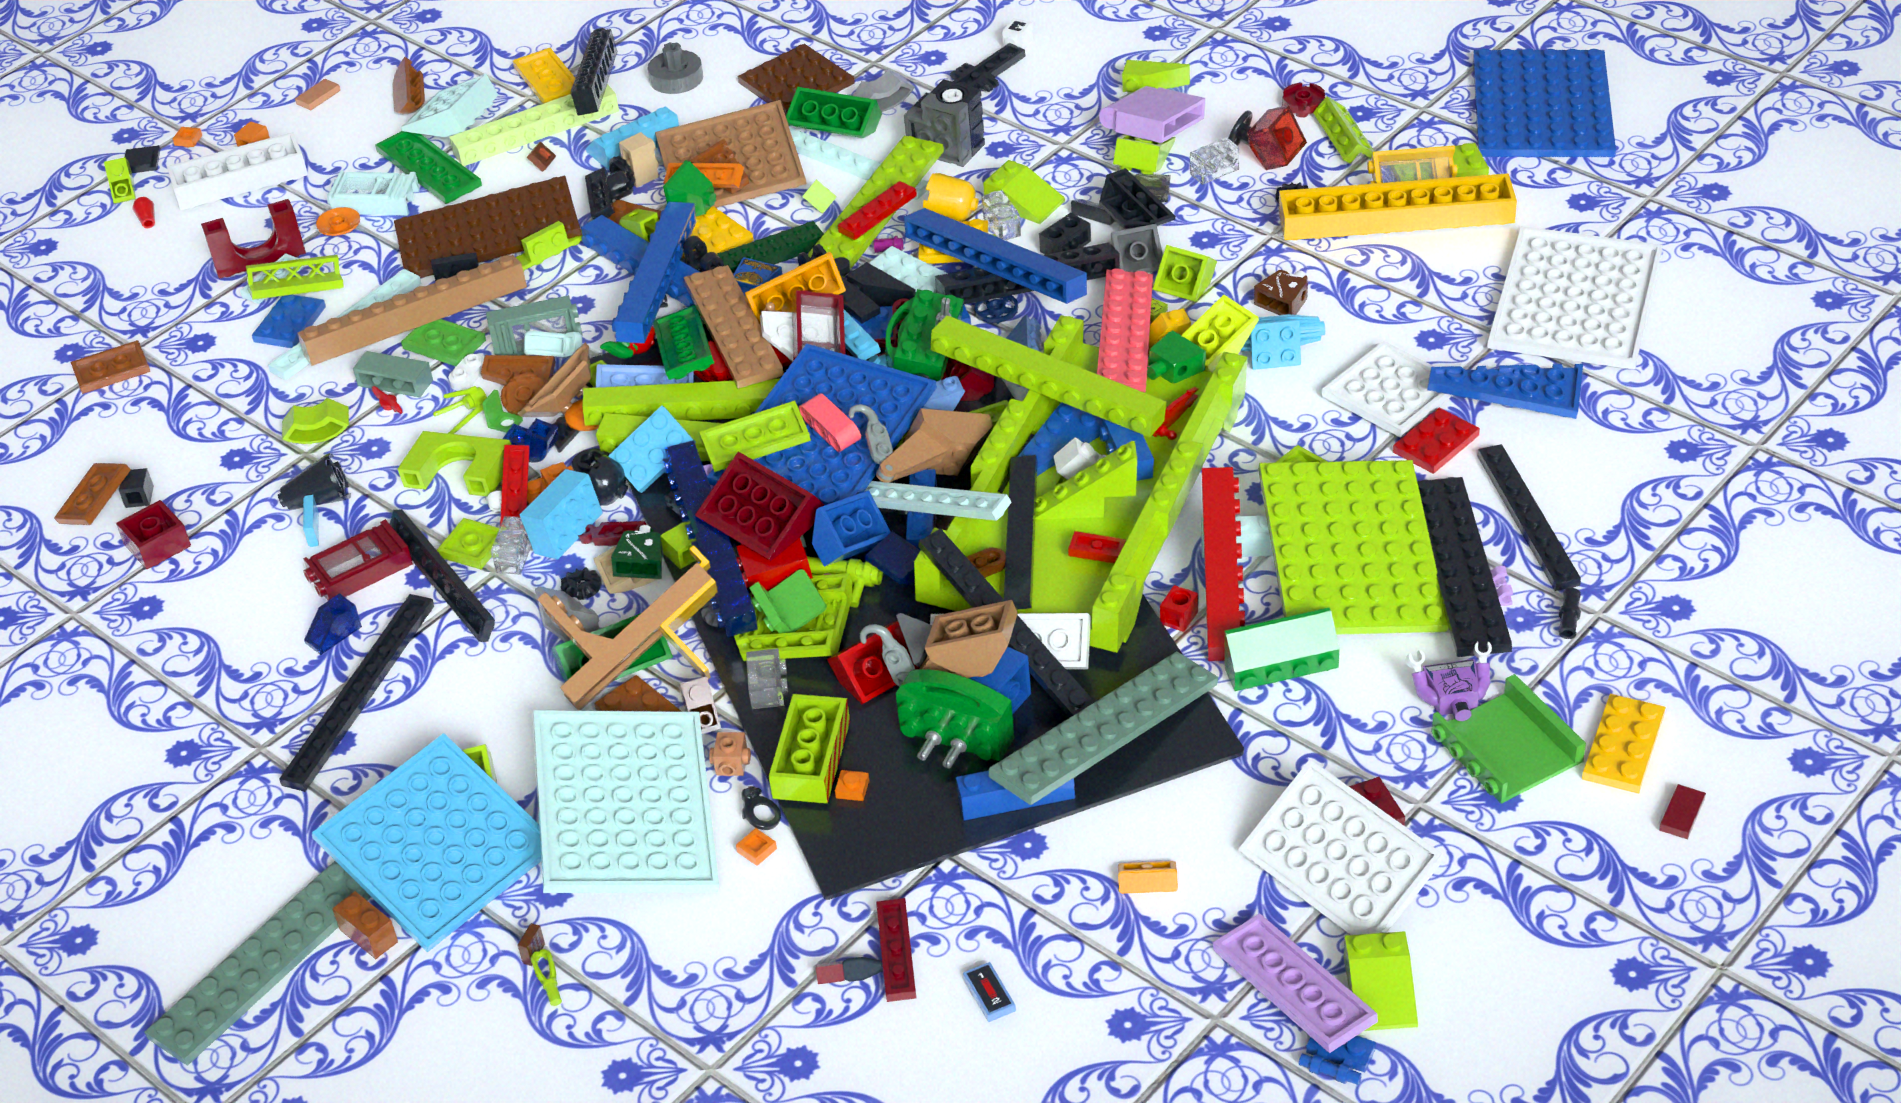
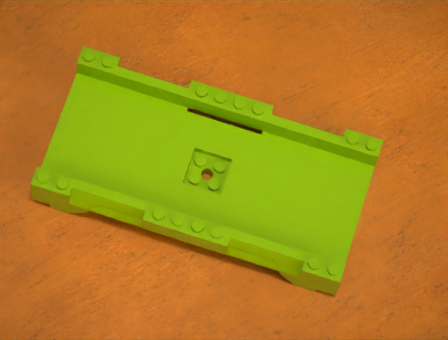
M1060 315L1044 342V353L1097 374L1099 347L1083 343L1084 320ZM1223 352L1213 373L1203 371L1178 383H1170L1161 376L1155 380H1151L1147 376L1145 393L1167 401L1166 408L1193 387L1199 388L1195 393L1198 395V398L1168 428L1177 433L1175 440H1169L1166 436L1148 437L1143 435L1154 458L1153 478L1136 481V496L1105 497L1104 517L1035 520L1032 608L1017 610L1018 614L1088 613L1091 616L1089 646L1118 652L1122 642L1126 643L1135 625L1144 590V582L1166 538H1168L1220 430L1230 432L1237 419L1238 409L1245 397L1248 357L1236 353ZM1030 389L1022 401L1010 399L971 465V489L969 491L1007 494L1009 497V482L1003 493H998V490L1010 471L1011 458L1018 457L1031 434L1035 435L1061 402ZM1100 436L1089 443L1094 451L1100 455L1107 456L1106 443L1101 442ZM1056 465L1037 476L1036 498L1049 492L1058 484L1067 481L1065 477L1057 473ZM1008 508L997 521L954 516L946 530L943 531L966 557L990 547L999 548L1006 554ZM934 528L931 534L937 531L938 528ZM1074 531L1126 539V543L1115 564L1068 556V548ZM921 550L914 561L916 601L954 611L972 608ZM1005 568L985 578L1003 599Z

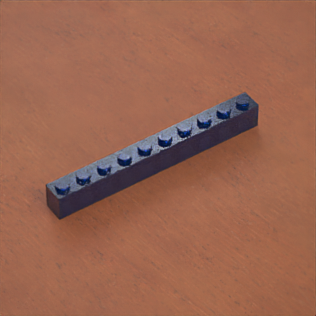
M694 440L665 447L666 458L662 459L665 473L670 472L668 480L671 490L676 489V491H673L676 505L682 506V508H679L681 520L683 523L688 522L685 525L688 540L694 539L691 542V547L694 545L710 562L711 568L706 572L716 582L718 592L710 599L712 610H718L715 613L718 627H724L727 637L758 630L755 610L728 535L695 516L712 490Z

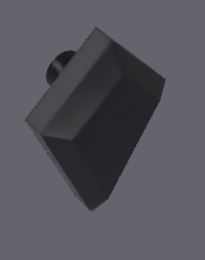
M565 417L557 418L555 423L546 428V432L558 453L562 452L580 432L569 427Z

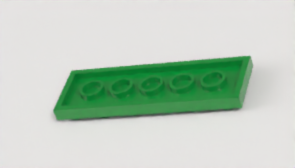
M401 131L375 144L376 151L404 173L416 172L418 183L445 204L453 202L457 198L471 193L482 186L481 178L419 133Z
M695 305L654 320L653 325L668 380L682 379L690 372L695 370L703 371L709 368L711 364H714L701 316Z

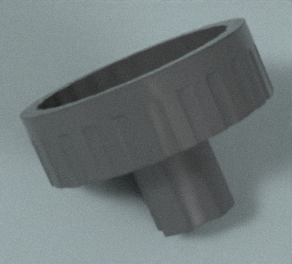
M678 42L664 44L663 53L655 56L648 63L650 85L654 90L661 93L680 94L688 92L700 85L704 77L700 57L694 52L682 50Z

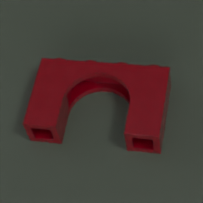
M289 198L267 204L273 223V231L270 238L257 247L243 248L234 244L230 239L223 217L201 223L219 279L246 271V266L276 262L284 254L298 257L306 253L294 209Z

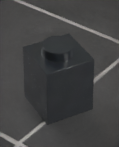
M147 468L130 470L120 484L119 493L125 508L150 505L154 485Z

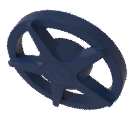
M1011 295L1000 297L1003 298L1002 300L994 299L976 302L974 306L975 315L984 322L999 324L1013 318L1018 313V301ZM1008 300L1014 304V308L1006 307ZM984 303L987 309L979 312L980 305Z

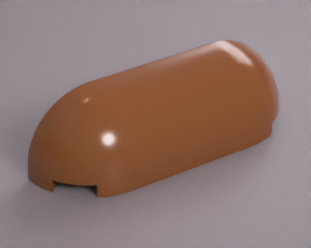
M406 57L400 62L393 79L394 111L405 115L416 112L425 102L423 73L421 71L417 72L411 66L412 61Z

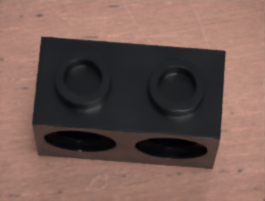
M1069 213L1039 233L1040 252L1046 255L1084 247L1091 242V223L1073 213Z

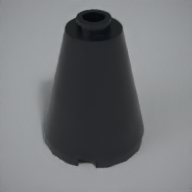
M331 453L324 455L283 485L278 494L281 505L289 510L303 508V498L308 495L314 496L316 506L350 499L351 493L346 494L345 488L349 487L345 473L338 461L333 463L330 459L334 455Z

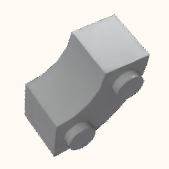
M887 69L881 77L874 81H861L853 96L877 100L881 112H884L902 103L915 87L902 75Z

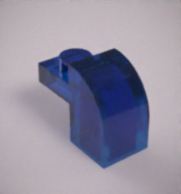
M537 418L529 429L513 423L503 439L510 440L511 445L529 446V462L537 463L545 459L558 439V426Z

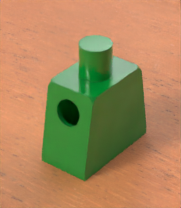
M1172 330L1150 349L1147 376L1151 380L1161 376L1170 383H1178L1205 370L1206 350Z

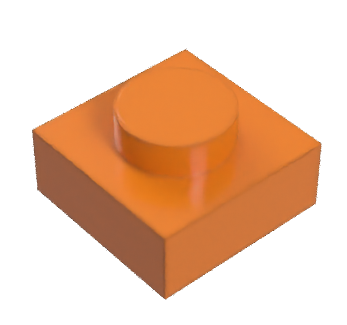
M181 127L172 138L174 145L187 148L194 147L202 137L201 128Z
M841 770L835 789L836 798L864 801L869 784V773Z
M757 828L736 844L737 853L756 866L777 849L776 841Z

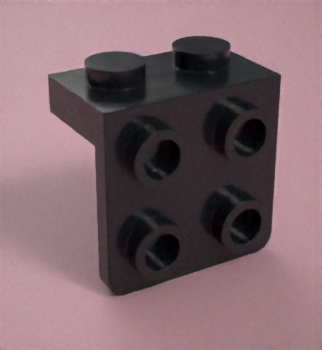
M477 253L431 259L435 282L442 278L447 279L455 276L461 271L477 268L479 266Z

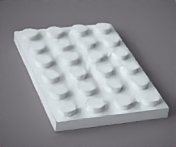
M1309 759L1238 849L1248 859L1349 935L1387 933L1446 858L1443 853L1311 759Z

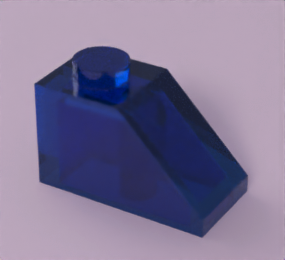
M340 593L321 605L304 638L305 644L319 655H322L360 629L362 625L356 605Z

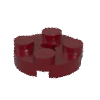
M1294 83L1284 89L1282 106L1286 110L1296 113L1297 117L1305 118L1313 113L1325 99V90L1313 83H1309V86H1302V83Z

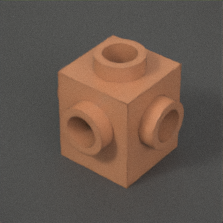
M717 732L715 747L710 748L709 753L710 764H714L716 776H744L745 766L749 765L751 760L750 748H747L745 732Z

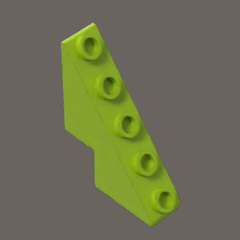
M1130 441L1120 446L1116 451L1099 459L1085 470L1079 471L1075 476L1058 484L1044 495L1037 497L1035 520L1104 517L1105 497L1136 496L1137 453L1135 441Z

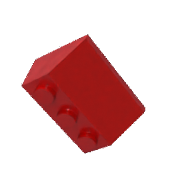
M898 620L886 625L885 628L889 630L893 638L907 650L913 663ZM876 633L867 636L865 644L861 643L860 640L827 659L839 683L861 704L897 685L893 681L882 657L883 641ZM913 663L915 670H918L919 667Z

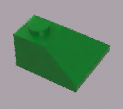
M687 160L683 162L663 186L667 203H695L696 217L706 214L716 202L713 183Z

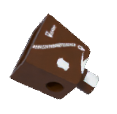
M1284 270L1276 271L1254 286V305L1277 315H1297L1308 297L1307 275L1300 270L1295 274Z

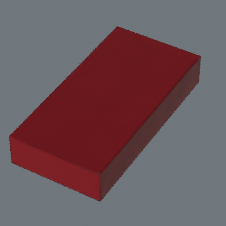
M1678 784L1660 823L1659 831L1688 840L1705 801L1706 793Z

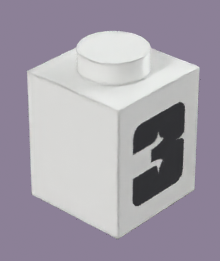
M1013 18L1002 30L1003 47L1008 43H1012L1026 49L1033 40L1032 22Z

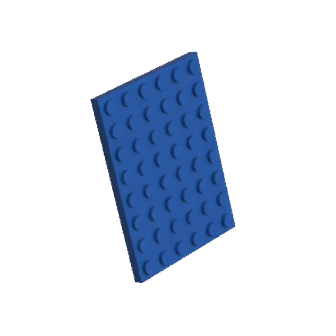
M1480 49L1473 51L1478 149L1483 157H1615L1616 145L1605 50Z
M806 344L755 413L792 401L796 402L799 409L800 405L822 393L855 423L860 431L861 439L843 451L837 452L805 422L811 441L753 460L812 493L824 505L862 493L875 477L880 465L872 459L865 435L868 424L867 416L861 412H855L854 417L850 418V408L854 405L862 404L873 409L878 416L879 422L887 429L892 449L894 450L915 420L920 409L924 407L936 390V381ZM712 469L707 476L708 484L715 486L726 469L714 472Z

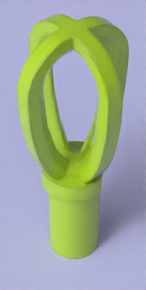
M546 949L536 951L531 955L535 974L546 990L550 1005L557 1006L561 1004L562 999L557 988L556 968L551 952ZM541 957L548 961L549 979H546L538 966V961Z

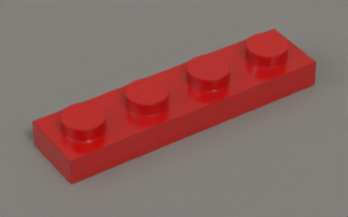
M898 181L839 223L838 232L853 240L858 239L917 196L916 188Z
M504 445L500 528L505 529L507 533L526 534L520 514L527 508L529 446Z

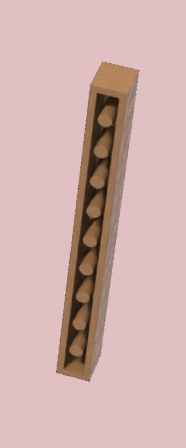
M514 255L502 256L497 261L480 264L477 268L461 271L450 278H442L433 284L419 286L411 292L397 294L392 299L375 302L367 308L353 310L345 316L331 318L320 325L306 327L303 331L297 333L304 357L313 366L526 288L522 264Z

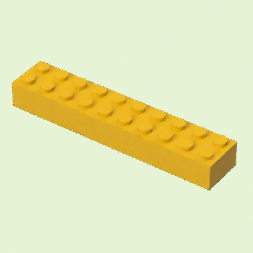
M1509 173L1279 191V216L1284 240L1320 239L1322 237H1344L1402 231L1412 232L1415 230H1436L1468 226L1479 227L1494 224L1504 225L1515 223L1517 199Z

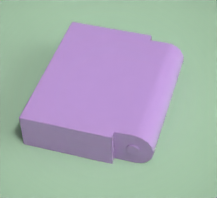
M1144 86L1103 108L1099 113V119L1104 127L1115 130V132L1163 143L1204 119L1205 98L1165 88L1157 89Z

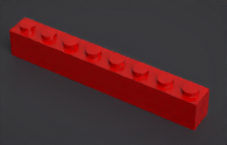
M1233 467L1202 468L1208 661H1225V631L1245 626V611H1239V604H1244V588H1238V581H1243V565H1237V559H1242V543L1236 542V537H1241V521H1236L1235 515H1240V499H1235L1234 493H1239V477H1234Z

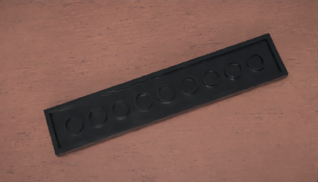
M1463 477L1417 481L1438 573L1437 579L1444 612L1456 656H1475L1473 651L1477 642L1478 650L1481 653L1487 652V642L1492 647L1490 654L1512 652V641Z

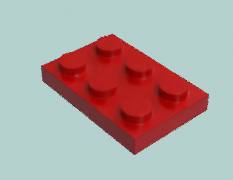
M1439 407L1393 445V453L1406 460H1413V464L1434 474L1475 440L1480 434V428Z

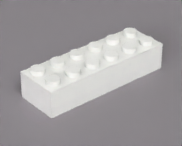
M294 132L167 166L181 210L191 209L205 203H213L227 197H235L241 193L257 191L260 188L278 185L281 182L292 179L297 180L308 175Z

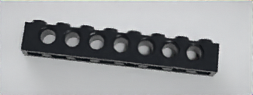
M598 28L591 32L571 89L577 116L599 112L618 52L611 29Z
M1109 242L1043 255L1086 272L1087 280L1106 277L1107 270L1120 269V253ZM981 268L935 276L936 293L953 295L956 298L964 299L963 305L1034 291Z

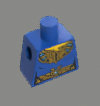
M743 257L733 275L745 296V292L781 276L783 273L780 266Z

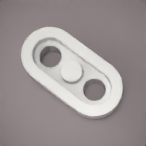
M469 354L464 357L448 377L451 388L456 391L470 388L481 376L484 358L477 354Z

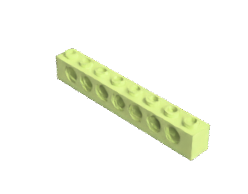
M607 84L599 112L577 116L573 98L570 94L450 136L453 155L460 164L466 166L619 111L616 93Z

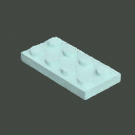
M893 246L869 262V264L911 286L916 291L917 289L930 290L936 293L935 276L947 274Z

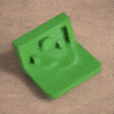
M803 569L798 570L770 591H767L759 582L750 587L755 596L751 600L760 612L764 611L766 617L763 620L772 632L777 630L779 633H794L827 608L823 598Z

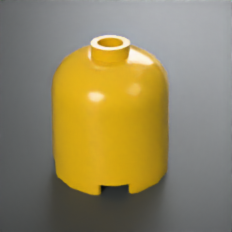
M932 173L926 190L930 191L928 200L923 201V208L960 222L965 221L972 211L976 212L979 199L975 198L976 192L970 182L941 173Z

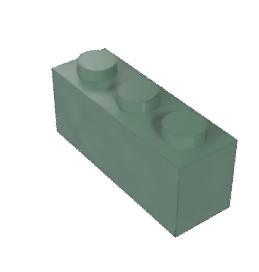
M366 351L353 367L359 387L372 389L373 386H376L381 391L421 398L433 381L429 362Z

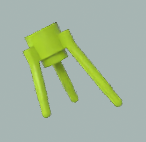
M473 386L465 390L443 395L445 399L465 396L462 397L461 401L435 411L433 416L444 414L462 405H465L468 410L473 409L448 434H455L474 416L483 411L482 404L487 396L481 387Z

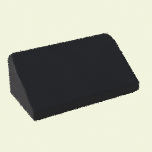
M1084 199L1071 201V213L1108 225H1112L1115 221L1098 203Z

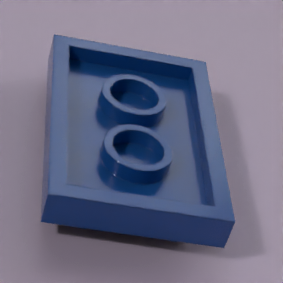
M298 295L282 296L253 332V342L293 348L300 342L297 333L314 324L326 308L325 301L323 299Z

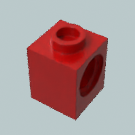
M1174 585L1160 604V620L1163 625L1185 632L1198 613V593Z

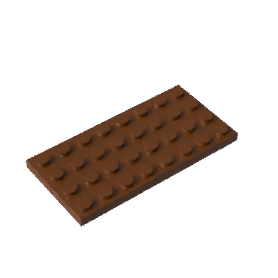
M565 175L394 220L403 268L420 276V278L434 275L431 259L476 252L478 262L480 263L524 251L522 239L558 221L564 224L568 239L582 235Z

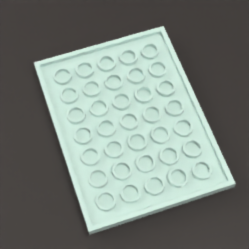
M534 710L533 730L543 893L718 892L719 878L699 712Z

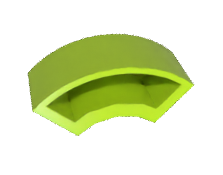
M329 398L312 407L293 405L282 421V440L297 444H314L332 439L348 427L349 407Z

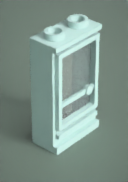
M341 170L337 179L334 180L331 191L327 194V202L331 205V209L348 207L363 215L408 216L409 210L406 197L408 202H413V192H419L420 188L416 172H410L409 174L382 172L344 173V170Z

